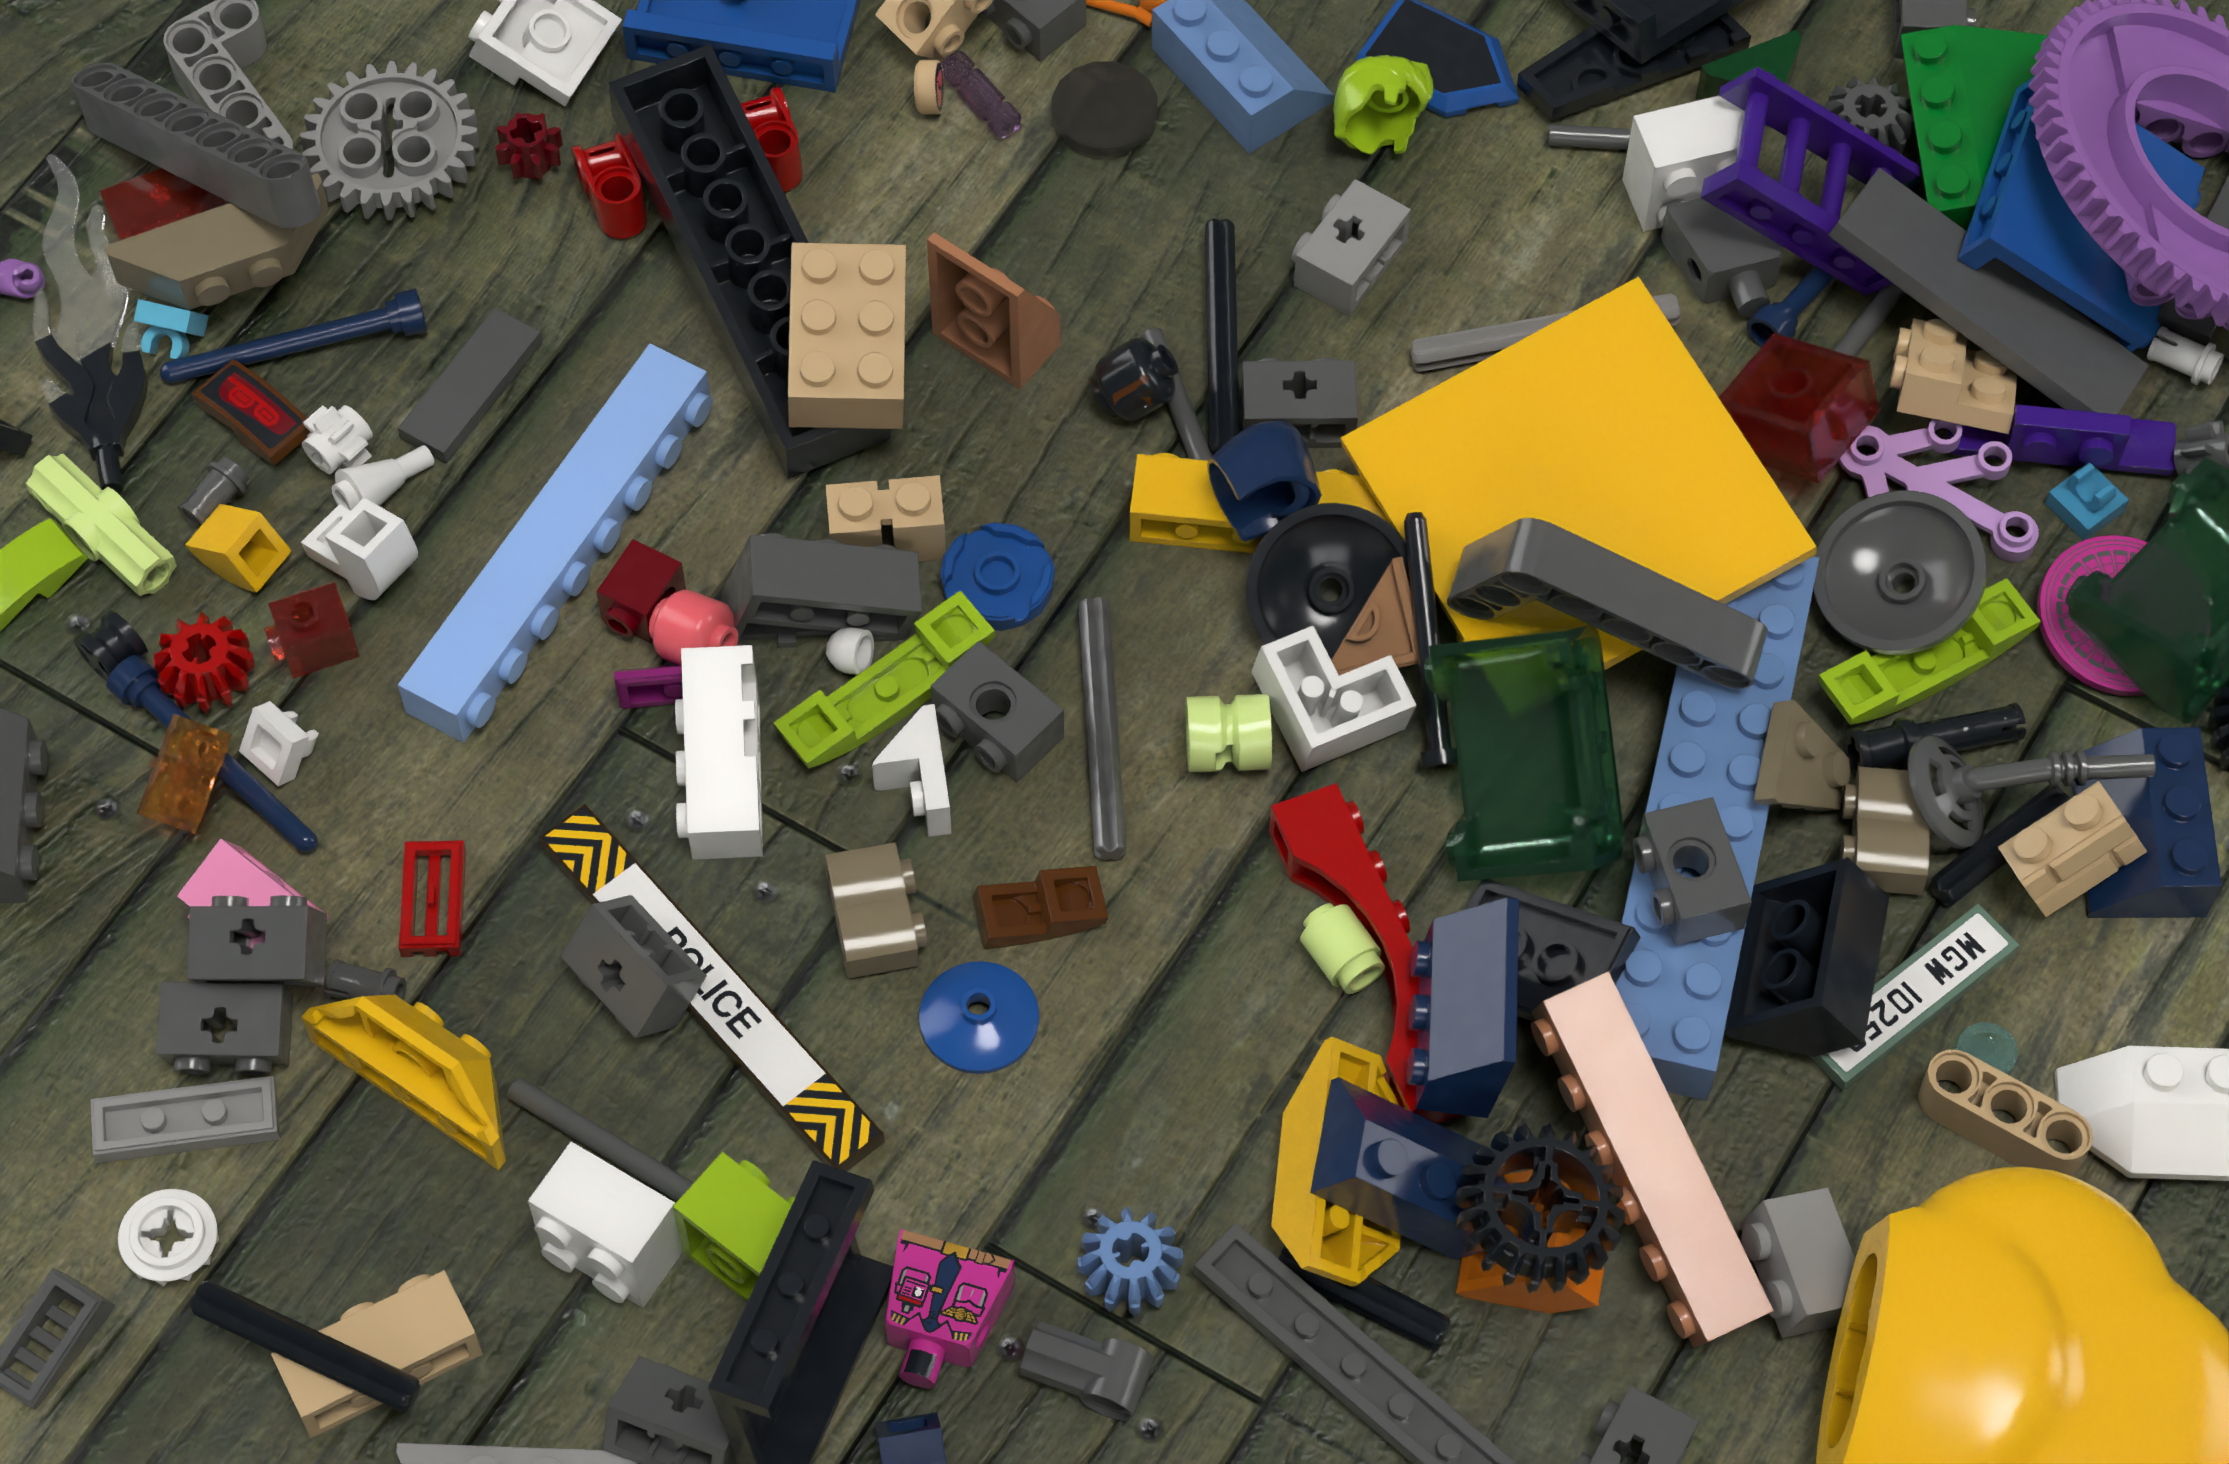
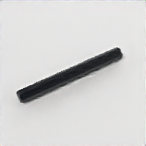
M1211 219L1205 224L1209 449L1212 456L1231 438L1240 433L1235 225L1229 219Z

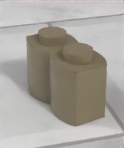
M1858 766L1854 784H1845L1843 787L1841 818L1852 819V836L1843 835L1840 859L1849 857L1885 892L1922 895L1928 877L1929 825L1915 801L1908 770Z
M895 842L826 854V876L847 978L918 966V948L926 947L928 944L922 912L911 913L907 894L916 893L911 859H899Z

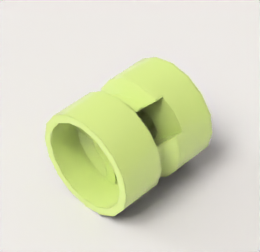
M1236 695L1231 704H1224L1219 696L1186 697L1188 771L1217 772L1223 769L1226 762H1232L1238 771L1271 770L1272 731L1269 695Z

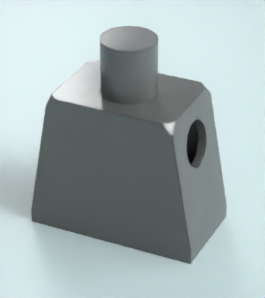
M1702 198L1667 206L1661 240L1701 301L1713 303L1733 298L1739 314L1743 317H1751L1763 305L1770 304V299L1765 289H1769L1777 284L1782 263L1781 245Z

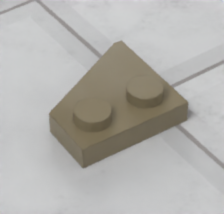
M1795 700L1773 703L1754 802L1757 805L1763 806L1780 804L1782 808H1804L1807 811L1815 812L1840 810L1843 787L1850 779V759Z

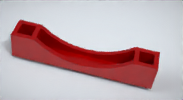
M1337 783L1271 805L1269 834L1291 882L1318 895L1327 903H1332L1334 907L1342 904L1348 905L1381 949L1380 959L1385 964L1383 975L1391 997L1394 1023L1393 1038L1385 1063L1387 1072L1384 1074V1078L1393 1091L1398 1105L1436 1124L1462 1116L1459 1114L1415 1109L1416 1085H1409L1407 1083V1066L1411 1049L1417 1048L1418 1031L1409 1029V1010L1413 995L1419 994L1420 977H1412L1410 972L1413 950L1407 936L1410 933V923L1400 900L1391 901L1384 884L1387 883V874L1379 853L1376 850L1368 852L1361 837V834H1364V824L1357 805L1353 800L1345 802Z

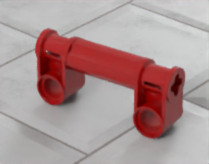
M775 87L770 90V95L740 104L783 191L787 192L801 182L803 170L798 133L792 122L785 96L780 87ZM621 133L616 134L613 141L583 149L580 145L571 147L572 158L581 187L589 197L602 231L606 235L617 239L631 238L639 234L645 228L648 221L641 175Z

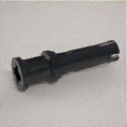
M2017 703L1917 724L1912 719L1902 717L1895 719L1891 726L1866 731L1857 726L1848 728L1844 737L1846 756L1850 759V770L1855 778L1858 766L1883 769L1901 766L1902 769L1908 770L1909 752L1913 744L1919 739L1927 736L1938 737L1951 745L1956 751L2006 741L2023 740L2026 735V729L2024 727L2016 728V725L2025 724L2026 722L2023 711Z

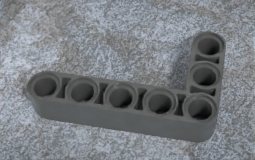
M1535 518L1518 519L1466 545L1462 550L1447 598V604L1453 610L1479 620L1495 619L1537 600L1711 682L1734 689H1746L1753 685L1768 634V629L1763 623L1555 524Z

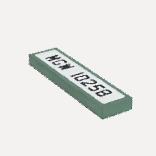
M1979 904L1975 905L1874 985L1864 1044L1809 1057L1844 1091L2016 955L2020 945Z

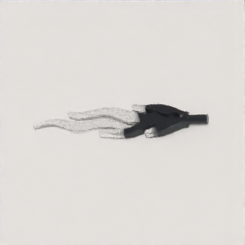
M49 154L46 160L57 180L58 195L53 212L44 230L42 249L47 265L59 287L61 314L57 331L51 328V310L46 293L42 288H38L35 290L34 295L35 308L32 325L35 343L43 360L73 395L62 391L49 378L42 381V390L48 406L58 422L86 447L91 454L92 460L96 461L100 488L104 490L109 487L119 494L124 489L119 456L124 455L126 440L140 415L147 393L148 382L141 354L142 332L138 323L132 322L128 325L122 340V366L119 374L116 376L111 369L113 350L126 314L128 289L117 284L104 248L105 245L109 244L103 231L105 212L101 205H95L92 207L86 223L90 247L96 260V270L91 277L83 268L75 247V229L80 203L78 186L71 170L56 155Z

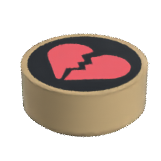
M920 60L916 64L914 96L917 111L921 115L942 113L944 76L940 60Z

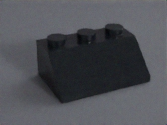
M1849 857L1753 886L1752 904L1746 921L1724 1033L1730 1038L1813 1057L1864 1044L1890 896Z

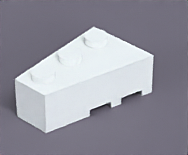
M752 645L681 648L683 699H676L675 715L677 734H684L685 751H676V776L678 786H686V803H677L678 838L689 839L692 860L762 857L760 699Z

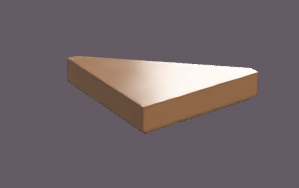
M1402 556L1391 560L1333 655L1331 661L1339 676L1389 655L1392 656L1398 668L1419 663L1412 595Z

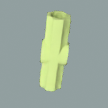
M64 454L58 456L48 455L34 466L33 473L26 482L29 493L62 523L65 532L89 557V560L96 562L100 559L139 596L148 593L154 595L169 583V578L177 567L174 556L140 526V522L131 507L117 492L109 487L102 490Z

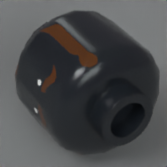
M1133 338L1099 359L1095 368L1096 377L1092 380V388L1098 402L1112 417L1121 416L1129 421L1139 420L1173 398L1176 390L1174 375L1178 373V366L1173 355L1165 346L1158 345L1156 347L1144 338Z

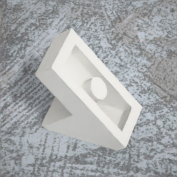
M935 704L923 705L878 755L872 764L874 789L876 791L910 787L914 817L925 815L928 837L952 834L951 816Z

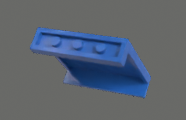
M639 0L637 10L627 9L622 26L627 59L659 64L711 44L726 75L836 93L861 0Z
M2032 77L2015 91L1958 260L1976 271L1996 257L2116 334V341L2132 352L2137 348L2143 349L2152 342L2159 330L2160 322L2157 318L2162 304L2141 306L2132 302L2128 293L2124 269L2089 235L2059 192L2043 158L2039 141L2036 139L2035 123L2031 120V116L2034 114V107L2029 104V99L2035 93L2029 88V83L2034 78ZM2135 123L2142 148L2157 174L2184 203L2195 210L2201 198V193L2198 189L2205 168Z

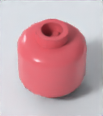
M685 589L680 590L669 598L662 599L652 612L649 622V634L653 639L655 651L662 659L682 666L681 648L737 646L738 631L734 628L733 611L726 603L703 594Z

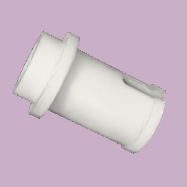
M2162 326L2157 332L2159 339L2154 337L2150 345L2147 359L2192 377L2191 383L2194 385H2198L2200 381L2210 385L2218 373L2224 358V354L2215 351L2216 344L2210 342L2207 346H2204Z

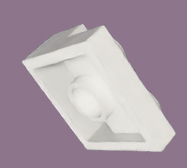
M497 0L501 4L494 15L484 10L468 35V38L475 42L469 57L515 86L519 78H522L558 103L566 106L618 28L622 19L593 0Z

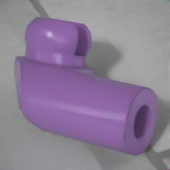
M6 259L0 262V294L28 299L41 293L45 285V278L38 265L17 259Z

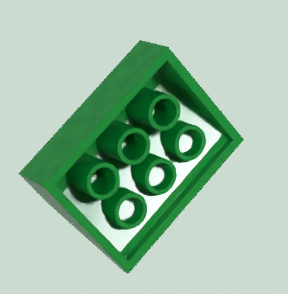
M1950 25L1901 34L1905 72L1926 202L1966 231L1971 222L2015 91L2019 86L2034 77L2030 72L2037 62L2034 57L2042 48L2040 45L2048 35L1963 25Z

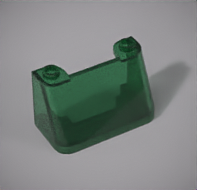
M2207 457L2189 474H2180L2171 485L2167 495V502L2171 504L2169 521L2113 578L2100 570L2093 571L2089 576H2079L2070 587L2065 600L2066 605L2069 606V620L2164 713L2183 724L2190 723L2215 698L2218 690H2222L2229 676V469Z
M1588 624L1430 645V656L1425 660V679L1429 690L1432 692L1436 691L1441 701L1451 702L1465 815L1464 818L1459 819L1456 823L1454 832H1449L1446 838L1447 858L1451 867H1456L1457 881L1595 870L1619 859L1624 848V828L1603 651L1597 629Z

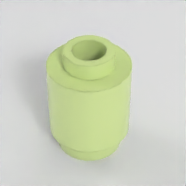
M1332 903L1324 904L1312 911L1304 920L1303 925L1305 929L1300 936V941L1333 986H1341L1347 994H1353L1369 986L1384 971L1385 964L1380 959L1381 949L1348 905L1342 904L1334 907Z

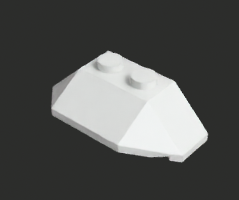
M2127 1046L2056 1069L2054 1073L2056 1101L2078 1112L2087 1120L2093 1134L2089 1150L2128 1178L2229 1181V1049Z

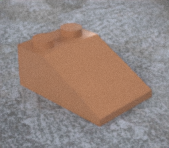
M934 232L927 239L932 334L1021 390L1060 346V314L1044 298L1032 295L1024 288L1012 282L1001 271L990 268Z

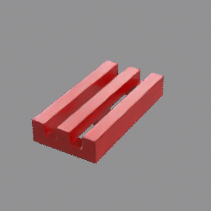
M464 840L405 841L399 933L401 957H413L414 952H424L425 957H437L438 951H448L449 956H461L466 866ZM442 855H451L447 935H438ZM419 856H429L425 936H415Z

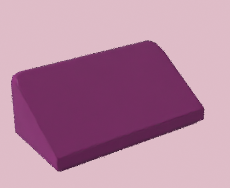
M670 665L623 669L614 672L620 708L675 704L676 699H683L682 666Z

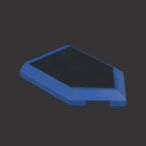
M1397 0L1360 50L1355 60L1370 56L1389 55L1427 64L1433 79L1434 92L1426 108L1445 118L1466 114L1468 108L1494 103L1496 107L1519 103V97L1499 39L1420 0Z

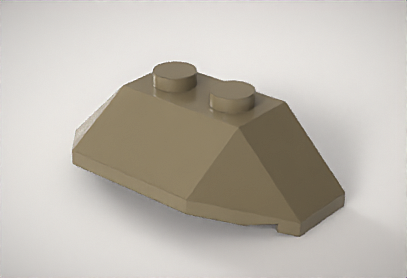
M319 173L313 174L312 178L322 211L316 219L303 226L295 228L278 227L232 203H228L105 245L104 248L117 284L174 307L189 311L204 305H216L230 296L256 287L271 286L282 278L293 275L329 212Z

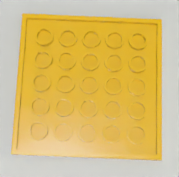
M1639 276L1340 438L1342 447L1385 517L1404 539L1405 543L1404 519L1406 514L1422 512L1427 519L1435 598L1511 721L1643 649L1537 600L1491 620L1470 618L1456 612L1448 606L1447 598L1462 550L1466 545L1518 519H1540L1555 524L1723 604L1729 603L1815 556L1817 552V546Z

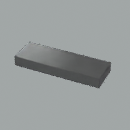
M494 308L398 427L400 438L417 448L425 445L434 457L447 463L542 344L541 332Z

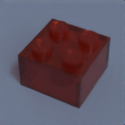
M1775 333L1718 397L1763 466L1816 483L1821 482L1879 412L1870 361Z

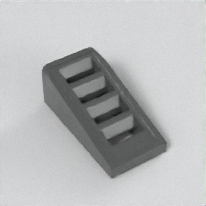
M52 1268L0 1347V1387L30 1407L37 1409L103 1325L115 1304L70 1275ZM65 1297L82 1307L76 1318L58 1307ZM49 1318L68 1329L62 1339L42 1327ZM33 1338L54 1351L48 1361L26 1348ZM16 1359L39 1373L33 1383L10 1369Z

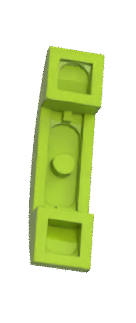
M2006 578L1984 590L1982 599L1968 622L1944 642L1920 652L1901 655L1878 653L1871 657L1867 650L1819 674L1817 681L1850 725L1874 720L1916 704L1957 683L2013 647L2038 628L2041 621Z
M961 590L914 623L915 635L826 697L819 690L773 722L775 729L808 769L854 750L907 717L931 698V685L978 641L987 646L996 636L995 630Z

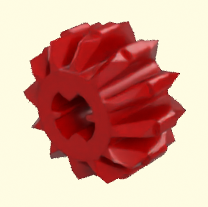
M201 611L196 624L189 626L178 618L176 624L178 633H160L159 644L161 651L153 654V665L159 674L158 682L161 690L167 696L174 695L176 703L183 710L197 701L199 708L207 714L212 701L219 699L222 703L231 707L233 698L230 692L248 691L249 680L247 674L253 672L255 667V660L252 652L249 651L250 643L246 633L242 632L241 629L234 630L232 622L225 615L211 624L209 617Z

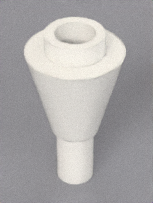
M422 445L395 460L391 458L339 469L335 472L336 484L332 486L333 497L337 505L340 504L349 510H352L363 498L381 506L405 483L406 479L433 466V455L425 445Z

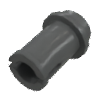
M222 457L217 463L214 461L210 462L207 465L209 473L184 502L177 506L179 512L197 528H200L219 504L227 505L235 494L242 496L246 492L244 484L249 479L248 475L240 466L226 457Z
M336 959L328 969L324 988L327 989L324 993L329 998L343 1000L361 996L394 994L404 1000L406 980L403 977L397 976L396 970L392 968H386L383 972Z

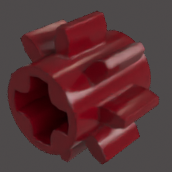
M518 112L515 113V117L508 122L506 127H497L499 144L495 146L497 161L499 165L511 164L513 179L517 180L520 177L541 180L543 175L550 170L551 166L561 165L559 148L563 146L561 130L559 127L547 129L544 113H540L537 116Z

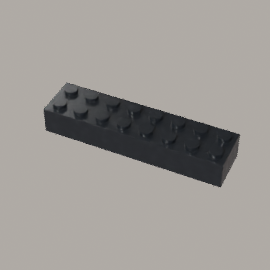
M711 44L608 82L612 117L787 479L890 439L891 429L789 427L788 372L792 243L809 242Z

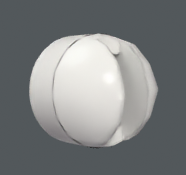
M842 628L832 634L826 644L827 658L837 670L843 673L858 675L872 663L874 639L869 630Z

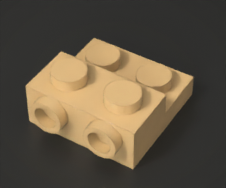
M1913 318L1911 329L1900 327L1889 388L1899 390L1897 412L2009 434L2014 415L2017 385L2016 373L1984 350L1974 351L1966 349L1968 338L1942 319L1924 321Z

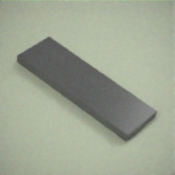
M1879 167L1829 233V236L2063 409L2118 414L2149 365L2052 293L1996 257L1976 271L1958 260L1967 231Z

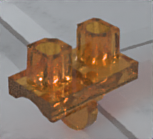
M173 713L158 757L153 756L149 768L153 770L136 814L196 834L206 810L207 801L217 774L229 748L228 745L232 734Z

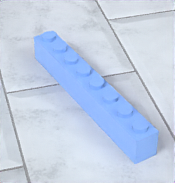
M651 343L647 346L399 682L398 688L407 714L462 743L466 741L475 727L481 728L486 724L494 711L496 698L507 683L512 684L521 676L531 649L539 638L544 640L552 633L558 622L560 609L571 595L577 596L584 589L590 576L591 567L602 552L608 553L612 550L619 539L622 529L621 525L632 510L638 511L644 506L651 493L652 483L663 468L669 469L675 463L681 452L683 440L693 426H701L708 417L713 399L710 397L707 371Z

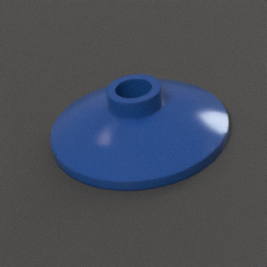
M968 962L948 969L931 983L921 1001L919 1024L926 1046L942 1063L966 1073H991L1014 1064L1029 1050L1035 1040L1039 1027V1008L1031 987L1013 970L992 962ZM982 1002L988 1004L990 1008L986 1013L976 1015L971 1013L968 1007L973 1003Z

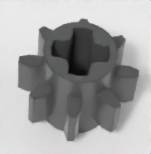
M2223 421L2197 424L2196 427L2186 428L2185 434L2187 439L2179 440L2174 450V462L2178 475L2186 482L2196 480L2198 493L2223 490L2225 486H2229V432L2224 433Z

